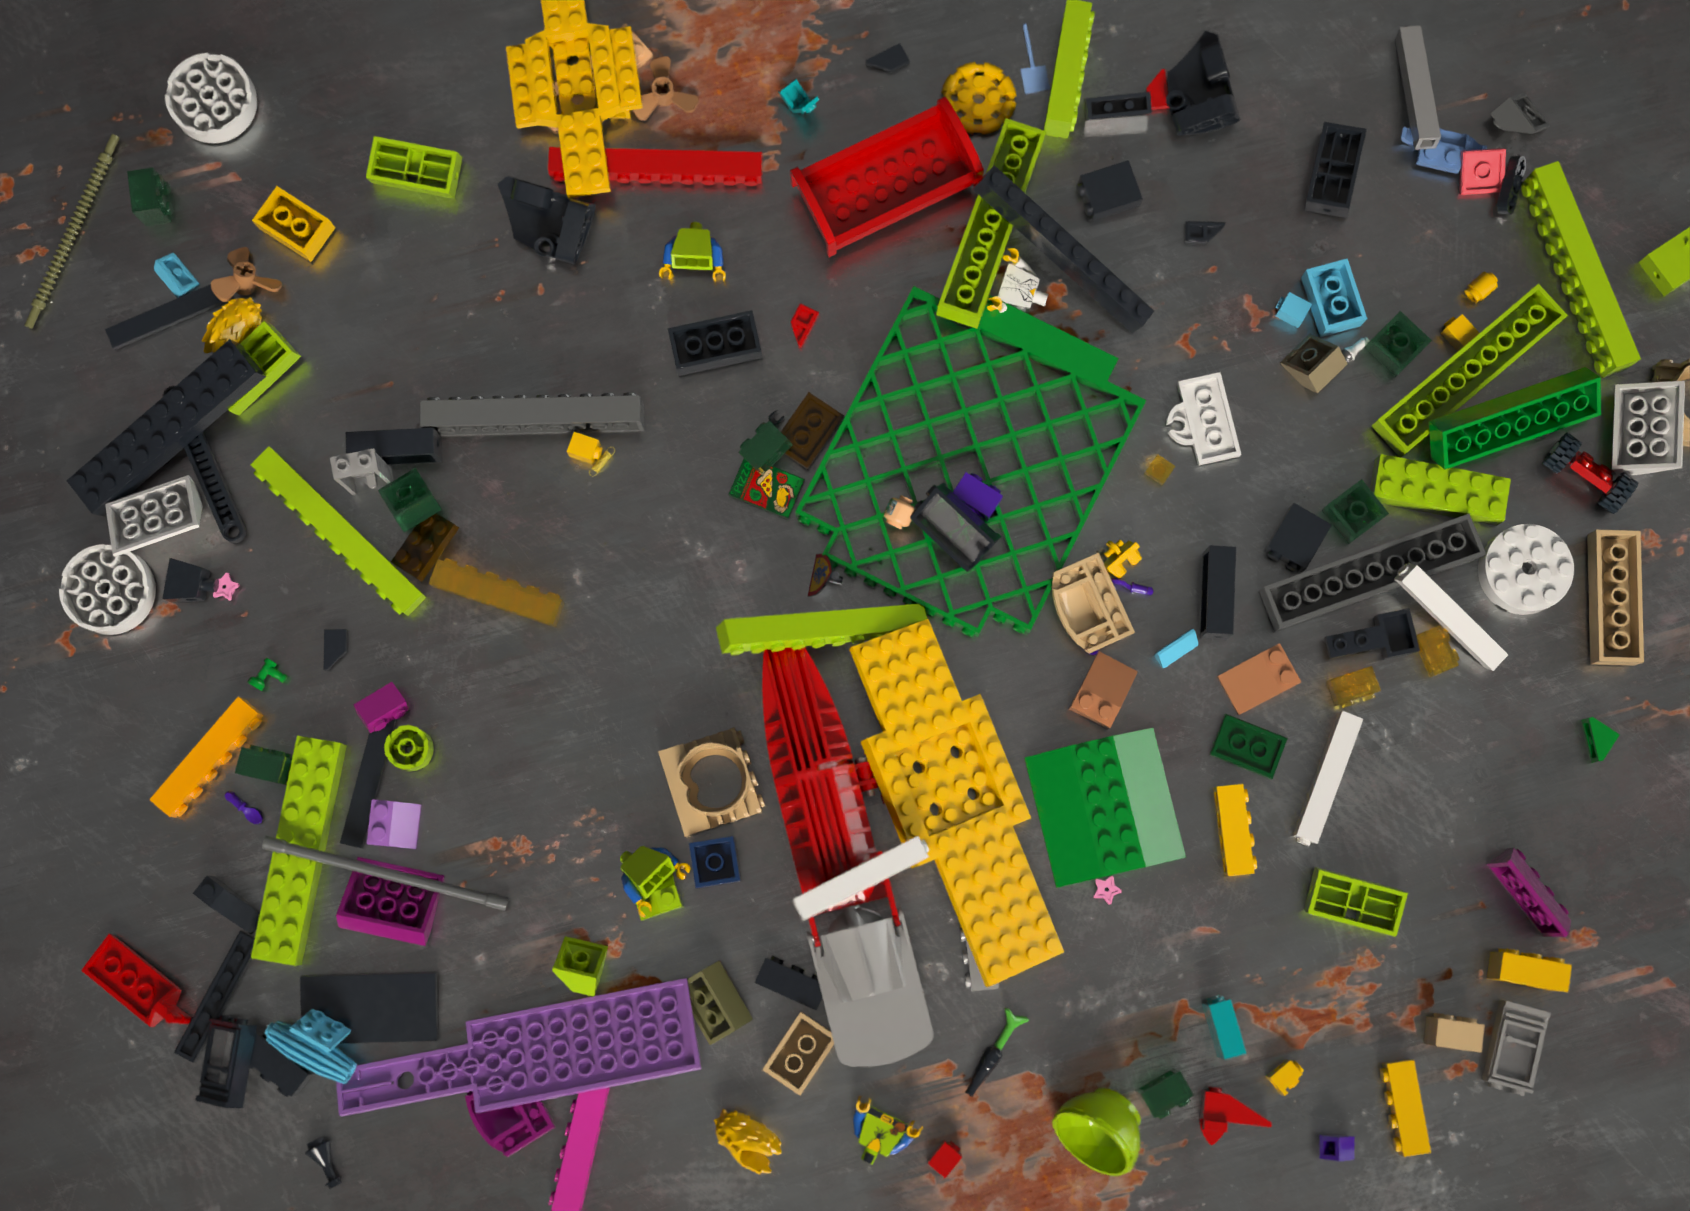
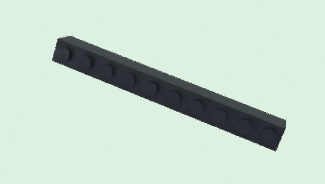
M995 165L975 185L973 190L1131 333L1143 327L1155 312Z

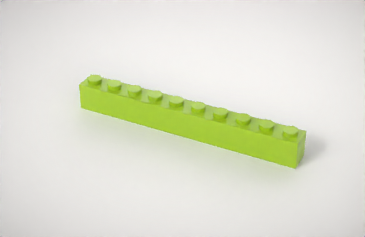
M270 446L250 464L255 469L253 474L262 482L266 479L271 484L268 488L276 496L281 494L286 499L283 503L292 511L297 509L301 513L299 518L307 526L311 523L316 528L314 533L322 540L327 538L332 543L329 547L337 555L342 553L347 558L344 562L353 570L358 568L362 572L360 577L368 585L373 583L377 587L375 592L384 600L388 597L393 602L390 606L399 615L403 612L409 616L427 598Z
M921 604L724 619L716 627L721 652L738 655L744 651L760 653L764 650L772 649V651L776 652L790 647L793 650H798L805 646L819 648L825 644L840 646L847 642H852V644L856 645L926 620L927 616L924 606Z

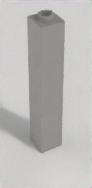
M1407 25L1399 28L1395 42L1414 150L1432 149L1437 147L1441 134L1421 26Z

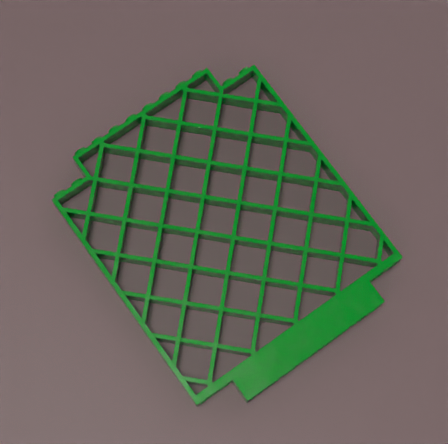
M913 286L800 501L795 515L802 524L807 526L812 524L818 527L817 531L824 535L832 534L822 556L827 555L830 558L833 568L838 566L844 569L846 575L852 578L858 576L864 579L863 583L872 588L878 586L884 589L883 593L892 598L895 595L902 598V602L906 605L921 604L924 606L927 616L934 617L936 615L942 618V623L950 627H954V625L962 629L961 632L969 637L979 636L989 614L993 615V619L999 623L1004 624L1007 622L1013 625L1012 629L1019 633H1029L1052 589L1053 578L1027 586L1017 557L1047 548L1054 571L1062 569L1146 400L1108 381L1119 358L1003 302L1007 306L1005 312H999V310L989 311L987 306L994 304L992 301L987 300L977 329L958 323L968 329L942 337L934 312L937 313L940 298ZM913 302L921 305L910 309ZM927 314L935 340L906 349L899 329L903 321ZM981 335L1017 353L990 361ZM974 337L983 363L954 372L945 346ZM894 338H896L900 351L886 355ZM939 348L947 375L918 384L909 358ZM1029 359L1064 375V377L1038 385ZM903 360L912 386L882 395L875 376L878 368ZM1022 361L1031 387L1002 396L993 369ZM986 372L995 399L966 407L957 381ZM951 383L959 410L930 419L921 392ZM1078 383L1113 400L1086 409ZM872 384L876 397L862 401L868 387ZM1070 384L1079 411L1050 420L1041 393ZM915 394L923 421L893 430L885 404ZM1034 395L1043 423L1014 431L1005 404ZM879 406L887 433L857 442L851 424L854 414ZM1126 406L1135 410L1131 420ZM998 407L1007 434L978 443L969 416ZM1118 408L1125 428L1124 435L1099 444L1089 416ZM962 418L971 445L941 454L933 427ZM1082 419L1091 447L1062 455L1053 428ZM847 429L852 444L837 448ZM927 430L936 457L905 466L897 439ZM1046 430L1055 458L1026 467L1017 439ZM891 441L900 468L869 477L860 450ZM1010 442L1019 470L990 478L981 451ZM1117 447L1107 467L1102 451ZM855 452L863 480L833 489L826 470L830 460ZM974 453L984 484L995 486L1022 477L1032 505L1002 514L998 505L994 511L996 517L990 518L988 522L983 520L989 527L996 524L999 525L1008 553L980 561L969 571L975 572L984 600L953 610L944 580L969 572H966L961 567L941 574L932 547L936 542L929 538L921 528L923 540L893 549L884 521L887 519L884 517V513L880 512L872 485L903 476L910 500H912L911 505L915 506L918 502L908 474L939 465L944 483L953 492L954 489L944 462ZM1094 454L1102 476L1099 484L1075 491L1065 463ZM1058 466L1068 494L1038 502L1029 474ZM823 475L828 491L812 496ZM867 488L875 515L844 525L835 497ZM1093 494L1083 514L1078 498ZM941 498L938 503L945 502V500ZM830 499L839 527H834L804 512L806 506ZM1070 501L1078 522L1076 530L1051 538L1041 510ZM954 510L958 525L961 528L965 523L964 519ZM1034 512L1044 541L1014 550L1005 521ZM878 523L887 551L856 561L847 532ZM967 525L959 534V536H963L965 545L970 541L968 533L977 531L971 525ZM960 528L946 533L952 538V535ZM841 534L851 564L830 554ZM1070 540L1059 562L1054 545ZM926 547L936 576L905 585L896 556ZM890 558L899 588L859 568ZM1011 560L1020 589L990 598L981 569ZM938 583L948 613L907 592ZM1046 588L1036 609H1034L1029 593ZM1023 595L1030 621L1027 624L993 607V604ZM984 607L987 608L978 628L956 617Z

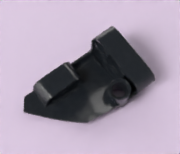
M1205 30L1185 57L1167 72L1168 95L1166 103L1170 109L1178 136L1206 133L1225 128L1240 121L1229 81L1230 74L1219 36ZM1182 98L1180 105L1173 106L1176 99Z
M507 176L497 185L506 206L513 238L534 249L540 256H547L575 265L592 224L595 203L574 197L568 198L567 195L554 192L551 188ZM545 240L550 243L549 252L543 250L542 244Z

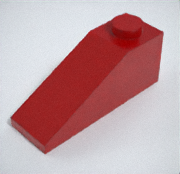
M1209 1086L1208 1090H1202L1200 1118L1272 1128L1270 1121L1229 1094L1222 1092V1088Z

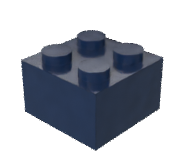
M734 836L689 843L695 887L697 889L742 881Z

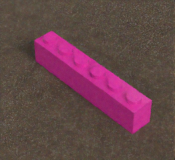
M610 1087L578 1093L577 1100L573 1099L570 1113H573L572 1123L568 1122L565 1136H568L567 1144L562 1146L560 1152V1159H563L561 1168L556 1170L554 1182L558 1183L556 1191L551 1192L549 1205H552L551 1211H582Z

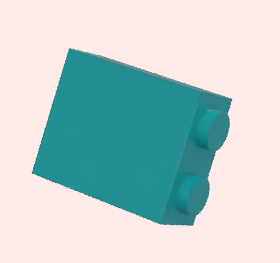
M1220 995L1206 998L1207 1002L1203 1003L1202 1007L1217 1057L1225 1060L1247 1054L1231 999Z

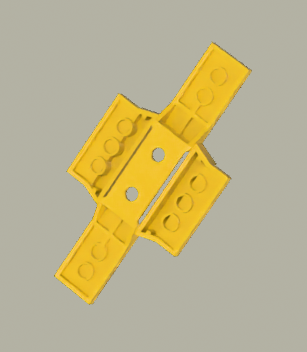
M541 0L545 30L525 39L524 44L506 46L517 128L541 125L558 128L568 198L610 192L602 121L625 110L643 108L632 28L628 26L609 29L607 25L588 23L585 0ZM550 48L553 49L555 61V69L561 106V114L559 115L557 108ZM572 55L579 58L576 65L567 64L568 57ZM575 95H582L584 101L581 104L576 105L572 102V98Z

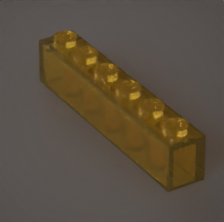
M445 558L444 561L437 560L429 581V585L555 628L557 627L565 604L560 599V595L548 592L545 595L539 593V588L530 585L524 588L518 586V581L509 578L503 581L498 579V575L486 571V574L478 573L477 568L470 565H465V568L457 566L458 562Z

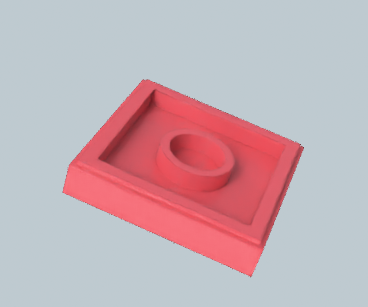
M1506 149L1461 151L1459 194L1500 192L1505 176Z

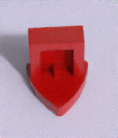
M1199 1119L1202 1134L1210 1145H1214L1224 1132H1227V1122Z

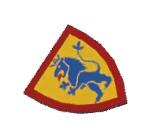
M816 554L808 597L818 595L828 582L841 585L843 582V577L839 576L837 571H833L832 562L827 555Z

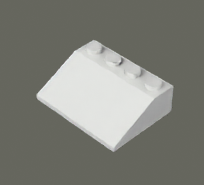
M1685 381L1615 385L1612 470L1617 475L1623 472L1627 475H1641L1682 468Z
M187 475L105 504L112 554L115 557L198 528L200 526L202 502L200 491L191 477Z

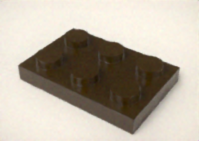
M808 392L774 440L772 446L808 470L845 417Z
M428 508L391 562L422 582L459 527Z

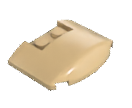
M1099 553L1052 573V595L1058 616L1071 638L1084 648L1087 653H1092L1135 633Z

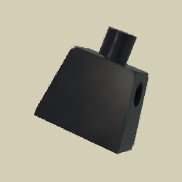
M169 558L162 599L171 603L205 601L207 591H218L219 581L218 579L209 578L210 571L205 568Z

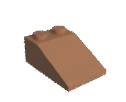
M1280 643L1217 676L1238 715L1301 683Z
M1099 651L1069 710L1108 730L1111 728L1138 671Z

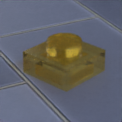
M1157 454L1144 474L1163 485L1175 468V465Z

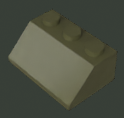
M720 961L687 979L694 1019L709 1045L753 1020Z

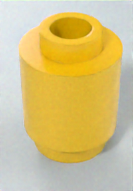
M1483 271L1467 285L1465 294L1474 303L1483 301L1498 287V279L1493 273Z

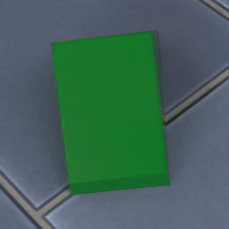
M1594 717L1582 719L1591 763L1604 761L1620 734Z

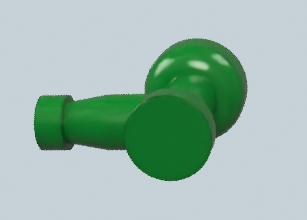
M266 657L264 659L265 663L256 677L252 676L247 681V683L260 691H263L265 688L263 681L267 675L278 679L282 683L288 677L275 668L277 665L275 662Z

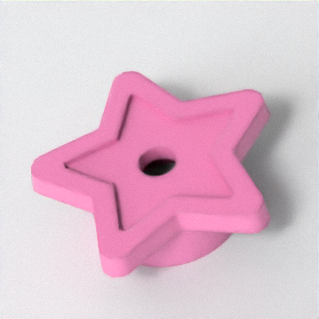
M225 573L221 579H218L219 588L217 592L213 593V597L224 596L226 599L232 600V594L240 585L231 581L230 574Z
M1111 875L1105 881L1095 879L1097 890L1093 897L1103 898L1110 905L1113 896L1122 892L1120 888L1114 885V876Z

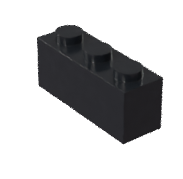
M1150 92L1085 98V120L1151 114Z
M773 955L770 959L766 957L755 983L817 1011L823 997L818 976L813 974L812 977L803 974L804 969L793 964L789 968L783 965L784 960Z
M263 1032L256 1033L250 1068L257 1069L261 1073L260 1077L266 1082H273L277 1085V1090L285 1097L297 1096L314 1073L278 1051L267 1042V1035Z

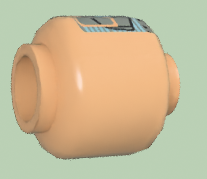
M900 495L899 499L892 497L883 514L887 519L886 522L899 529L908 527L912 521L910 517L915 512L914 506L911 505L912 500Z

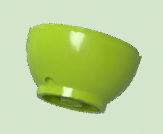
M1098 1088L1094 1092L1084 1093L1070 1099L1055 1113L1052 1125L1056 1135L1064 1147L1087 1167L1102 1174L1120 1176L1128 1173L1137 1161L1140 1150V1114L1135 1106L1118 1092L1108 1088Z

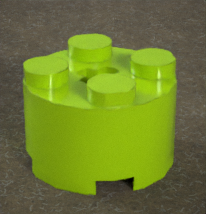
M411 725L399 726L387 736L384 744L385 755L395 767L406 771H417L426 767L432 759L434 752L433 741L429 734ZM411 743V745L413 746V750L408 752L405 750V748L409 747Z

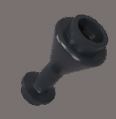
M324 1136L306 1144L308 1150L305 1154L322 1167L328 1182L325 1186L328 1185V1188L331 1189L341 1184L342 1176H336L330 1163L331 1141H325Z

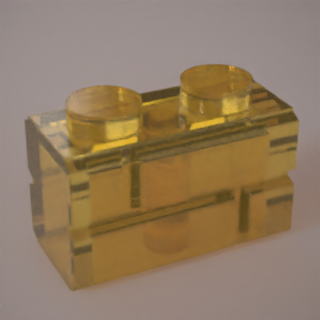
M1441 625L1416 635L1420 648L1419 654L1430 677L1459 666V655L1455 649H1451L1448 642L1450 641V635L1445 628L1442 629Z
M1372 666L1326 681L1334 706L1341 705L1342 709L1355 705L1354 700L1362 698L1363 702L1376 698L1375 693L1381 690Z

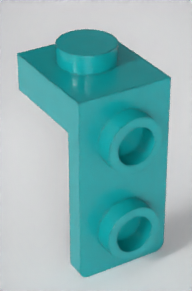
M797 79L792 80L778 92L792 113H809L817 107L815 103L820 100L818 96H808Z

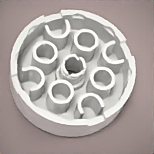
M202 53L189 57L174 69L167 81L168 88L165 101L170 115L187 135L198 141L221 143L231 140L240 135L250 125L256 113L257 94L252 81L237 62L225 55Z
M1520 524L1504 530L1487 543L1484 549L1486 555L1479 558L1478 577L1484 593L1495 605L1497 604L1513 614H1534L1553 606L1566 595L1572 584L1574 563L1568 546L1556 533L1540 525ZM1522 565L1529 569L1528 574L1524 573Z
M99 544L82 550L69 561L62 573L63 578L61 589H59V596L64 611L79 626L99 634L115 635L135 628L147 617L155 600V579L147 563L130 551L114 557L111 545ZM110 585L108 593H105L106 587Z

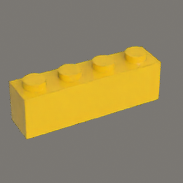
M1243 784L1214 787L1213 792L1224 877L1255 874L1254 869H1257V859L1255 855L1252 856L1251 848L1254 847V836L1252 833H1249L1248 825L1251 824V813L1246 809V802L1249 801L1248 791L1244 789Z
M1402 1059L1382 1062L1380 1076L1382 1082L1386 1084L1387 1091L1384 1092L1386 1104L1390 1106L1391 1114L1388 1115L1390 1127L1394 1128L1395 1137L1392 1139L1394 1150L1398 1151V1154L1403 1157L1431 1153L1414 1060Z

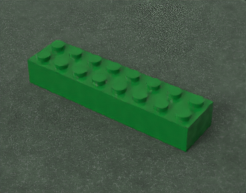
M1587 367L1430 420L1431 459L1446 470L1600 416L1601 377Z

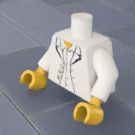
M1008 248L1007 250L1010 251L1011 257L1004 255L1003 259L1004 261H1012V264L1008 265L998 296L988 299L994 305L987 306V310L1005 312L1007 306L1003 302L1026 313L1030 311L1032 302L1045 306L1048 294L1037 290L1040 281L1037 278V274L1019 256L1017 249Z

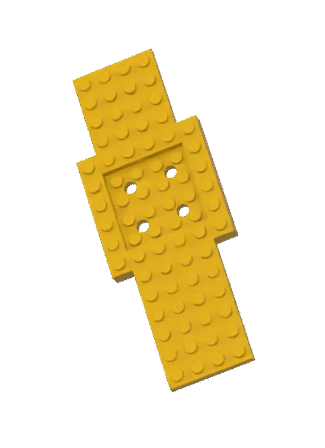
M929 619L849 648L882 729V733L860 741L901 844L917 836L920 840H925L929 848V852H927L928 858L912 865L911 868L935 860L985 986L990 987L1064 953L1013 828L1014 825L1031 818L981 694L963 701L961 700ZM952 746L958 749V758H954L951 755L950 750ZM914 762L920 763L922 767L920 773H916L913 770ZM969 788H972L976 793L974 800L968 797L967 791ZM932 803L937 805L939 809L937 815H933L930 812V805Z

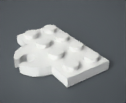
M1221 373L1178 381L1177 385L1182 403L1176 405L1169 412L1166 425H1171L1174 421H1180L1183 424V430H1170L1168 432L1169 436L1179 444L1193 445L1198 466L1240 457L1242 454Z

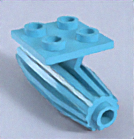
M312 1008L294 1025L279 1020L275 1023L272 1022L265 1031L267 1042L290 1060L317 1075L346 1084L356 1070L357 1063L336 1047L350 1034L351 1029L345 1027L341 1022L334 1021L325 1016L321 1011Z

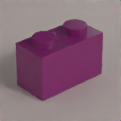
M393 682L354 704L357 715L370 733L383 729L388 722L403 717L409 710L405 699Z

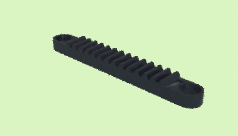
M170 386L166 388L163 392V396H165L175 386ZM202 432L186 445L184 449L222 536L231 543H238L244 539L246 530L232 495L229 492V488L226 485V481L219 469V465L216 462V458L209 446V442L206 439V435ZM232 526L239 528V533L236 537L228 535V530Z

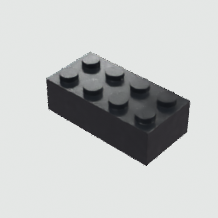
M753 310L668 328L678 376L763 358Z

